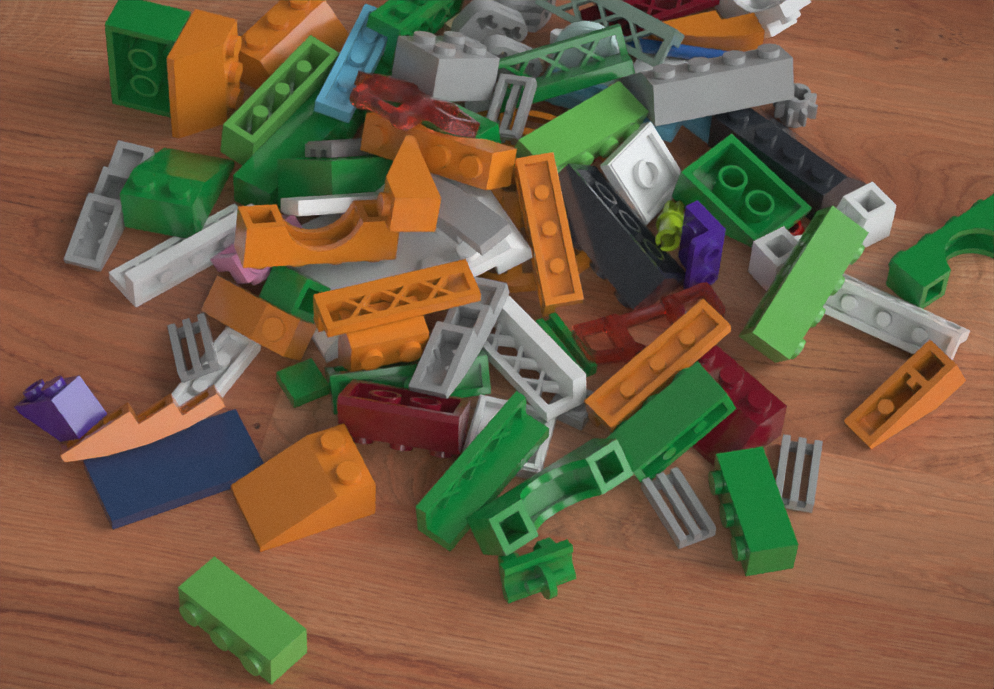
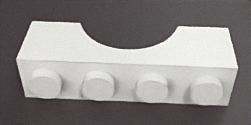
M871 182L843 196L837 209L869 232L862 243L866 248L890 236L897 205L874 182ZM784 226L753 241L748 272L766 291L802 236H793Z

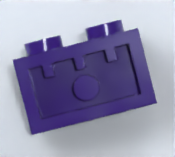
M698 200L685 206L678 252L680 262L686 268L683 289L688 294L701 288L706 289L718 280L726 229Z

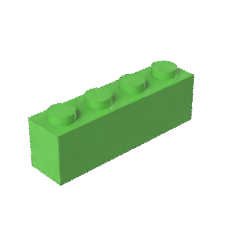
M310 35L223 124L220 152L243 166L326 81L340 53Z
M618 81L520 138L514 147L517 149L515 159L554 152L558 173L568 163L591 165L594 159L599 156L606 158L611 155L619 144L623 143L640 127L649 111Z
M833 205L818 210L739 334V337L774 363L796 358L806 344V341L803 339L810 327H815L824 316L826 309L823 306L829 296L835 295L844 284L845 277L843 274L849 264H854L862 255L865 249L862 243L869 232Z

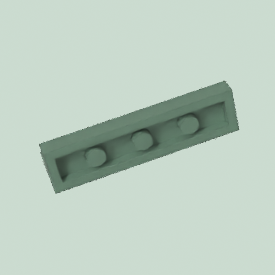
M536 0L535 2L536 5L570 23L582 21L579 6L588 3L597 5L601 15V19L592 22L609 27V22L624 19L629 22L632 35L624 37L625 43L634 41L636 47L635 49L626 44L628 54L652 67L662 64L672 45L679 48L685 37L677 29L622 0H571V3L558 7L548 3V0ZM573 9L575 16L565 11ZM605 10L612 13L613 15L607 16ZM636 26L644 31L637 33ZM654 35L663 40L654 59L643 53L639 39Z

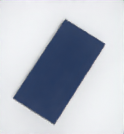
M236 409L201 420L189 428L150 444L108 456L83 460L86 474L113 530L229 490L230 485L264 464Z

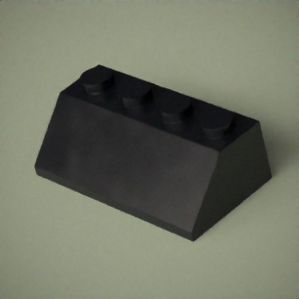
M758 106L712 115L708 147L712 149L730 134H733L812 208L810 213L805 216L810 221L818 210L832 205L837 208L843 196L867 185Z
M568 163L558 173L573 247L579 251L583 250L592 260L590 262L592 270L603 280L608 279L616 289L614 291L615 297L624 307L632 308L633 310L647 309L684 285L686 272L668 251L660 249L662 244L657 246L654 234L596 166Z

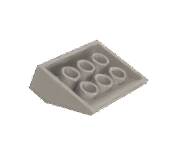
M771 43L762 44L755 50L745 52L739 50L727 51L723 53V56L709 59L695 57L688 60V63L679 65L659 64L654 66L653 70L639 72L618 79L649 111L646 117L655 127L794 99L793 57L780 45Z

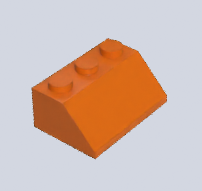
M280 0L241 36L242 44L238 55L239 62L243 64V71L240 81L257 90L310 35L340 53L349 33L325 0Z
M195 9L167 56L172 137L180 139L222 125L231 117L234 110H238L241 107L244 98V90L240 88L243 64L239 62L238 54L241 49L242 38L238 36L237 19Z

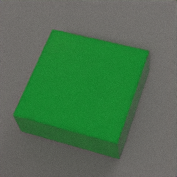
M312 358L276 372V381L294 408L330 394L329 383Z

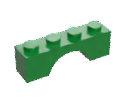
M994 194L985 200H977L968 211L959 217H951L942 228L932 234H925L917 244L908 250L897 252L888 264L889 272L886 286L904 301L924 309L945 295L951 272L947 263L949 259L968 253L981 254L994 259Z
M592 438L466 517V520L483 554L508 556L538 537V528L557 512L582 500L603 495L634 474L617 439Z

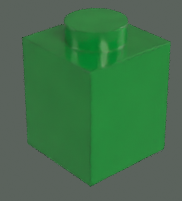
M273 266L259 297L293 316L314 324L313 295L330 291L331 288L288 266Z

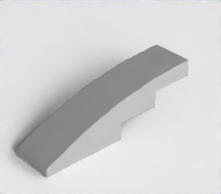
M118 140L109 166H103L94 193L88 192L63 259L65 263L102 271L125 229L120 192L133 168L155 154L153 148Z
M431 174L441 196L435 234L441 230L458 245L464 241L483 256L512 233L509 222L485 204L457 186Z
M474 276L481 292V301L450 308L444 322H436L408 386L410 391L448 399L468 372L493 329L510 292L507 283Z

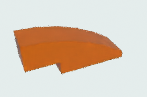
M714 10L663 21L685 35L681 42L684 45L745 52L757 49L764 41L765 31L755 13L721 20L717 11ZM654 35L648 36L650 40L663 41Z

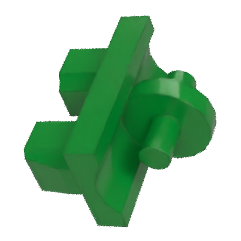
M548 537L537 541L533 547V552L521 556L515 552L508 556H498L503 597L508 604L539 592L542 593L545 599L550 600L557 597L558 585L576 579V572L572 561L573 545L569 540L566 539L556 543Z

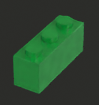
M697 361L690 368H684L679 371L670 385L659 394L650 396L638 412L628 420L620 423L606 439L618 440L634 477L640 483L648 477L652 481L656 474L661 473L736 410V407L724 389Z
M763 446L716 454L713 471L708 473V483L712 495H718L721 503L719 506L721 523L724 528L730 529L732 535L731 551L736 562L741 561L745 576L793 569L799 544Z

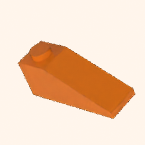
M406 136L386 176L384 192H379L377 212L379 216H383L389 232H435L441 196L414 136Z
M218 275L201 308V311L250 340L281 356L301 361L317 328L315 324L283 311L258 295Z
M928 340L844 420V423L870 449H873L938 408L966 379L957 364L933 341Z

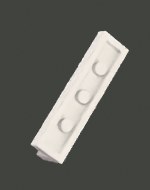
M234 203L208 217L202 230L187 239L174 236L109 272V280L135 307H138L213 265L210 259L235 241L238 206Z
M845 273L843 274L845 277L844 284L835 295L829 296L823 306L826 309L825 314L911 354H915L928 340H931L953 360L960 343L965 342L970 333V330Z
M508 295L494 325L496 332L495 334H489L482 350L488 355V360L519 393L526 397L528 403L546 421H549L584 403L586 399V373ZM498 346L515 348L518 351L517 357L500 355L497 352ZM520 369L538 371L540 373L539 380L522 378L519 375ZM542 392L557 393L563 398L548 405L541 398Z

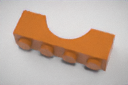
M394 110L366 113L360 147L362 151L394 161L405 137L414 136L430 173L483 190L506 187L511 184L517 152L516 148L487 139L464 138L440 133L423 126L422 119Z
M377 199L354 200L338 220L327 226L315 229L299 228L288 223L282 217L277 204L238 206L234 247L243 268L302 267L308 264L325 263L339 265L343 262L360 261L375 263L381 260L396 259L399 232H389L383 216L378 215Z

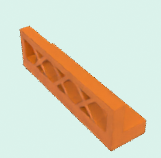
M554 152L516 158L513 169L526 240L533 256L530 260L542 318L549 317V314L554 313L558 307L581 304L584 300Z
M466 259L314 294V322L318 332L325 331L327 337H332L481 301V292ZM416 295L418 302L410 300L406 297ZM381 302L391 303L388 309L381 311L368 307V305ZM347 310L353 313L350 318L339 320V311Z
M704 299L699 301L584 400L589 420L596 427L603 424L613 433L620 423L628 420L638 412L650 396L659 394L671 384L679 371L689 368L730 333L731 325Z

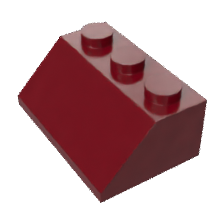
M717 345L713 346L697 360L724 389L736 407V410L692 446L701 456L714 466L715 457L718 453L762 446L764 448L781 436L787 409L786 404Z
M353 379L338 395V425L345 424L354 443L373 444L375 440L389 443L391 449L398 451H412L413 447L429 450L428 454L434 457L451 458L453 454L459 455L464 447L471 399L449 396L448 399L413 392L407 388Z

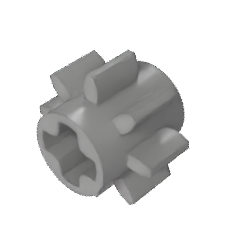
M794 83V99L773 103L775 107L774 118H780V121L787 127H805L807 118H816L818 109L816 104L817 94L811 93V90L804 84Z

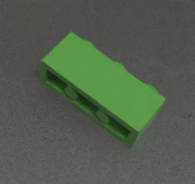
M215 556L178 587L179 612L183 619L191 626L196 627L198 625L207 632L219 649L222 651L229 650L238 657L243 667L253 676L260 675L272 685L307 653V629Z

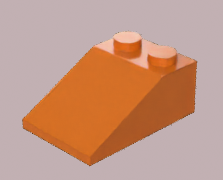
M345 424L303 437L230 485L235 501L260 552L375 514L376 484Z

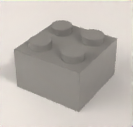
M415 31L413 36H398L391 79L431 102L492 101L500 58L486 51L487 47L485 45L465 40L466 35L459 32L445 31L444 36H436L429 32Z

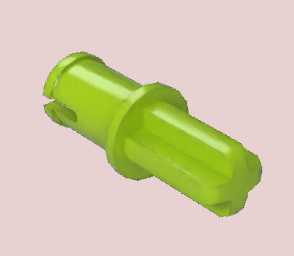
M668 200L664 204L663 212L657 218L656 228L658 233L655 240L657 246L662 242L660 249L663 251H673L680 244L685 206L680 200L676 203Z

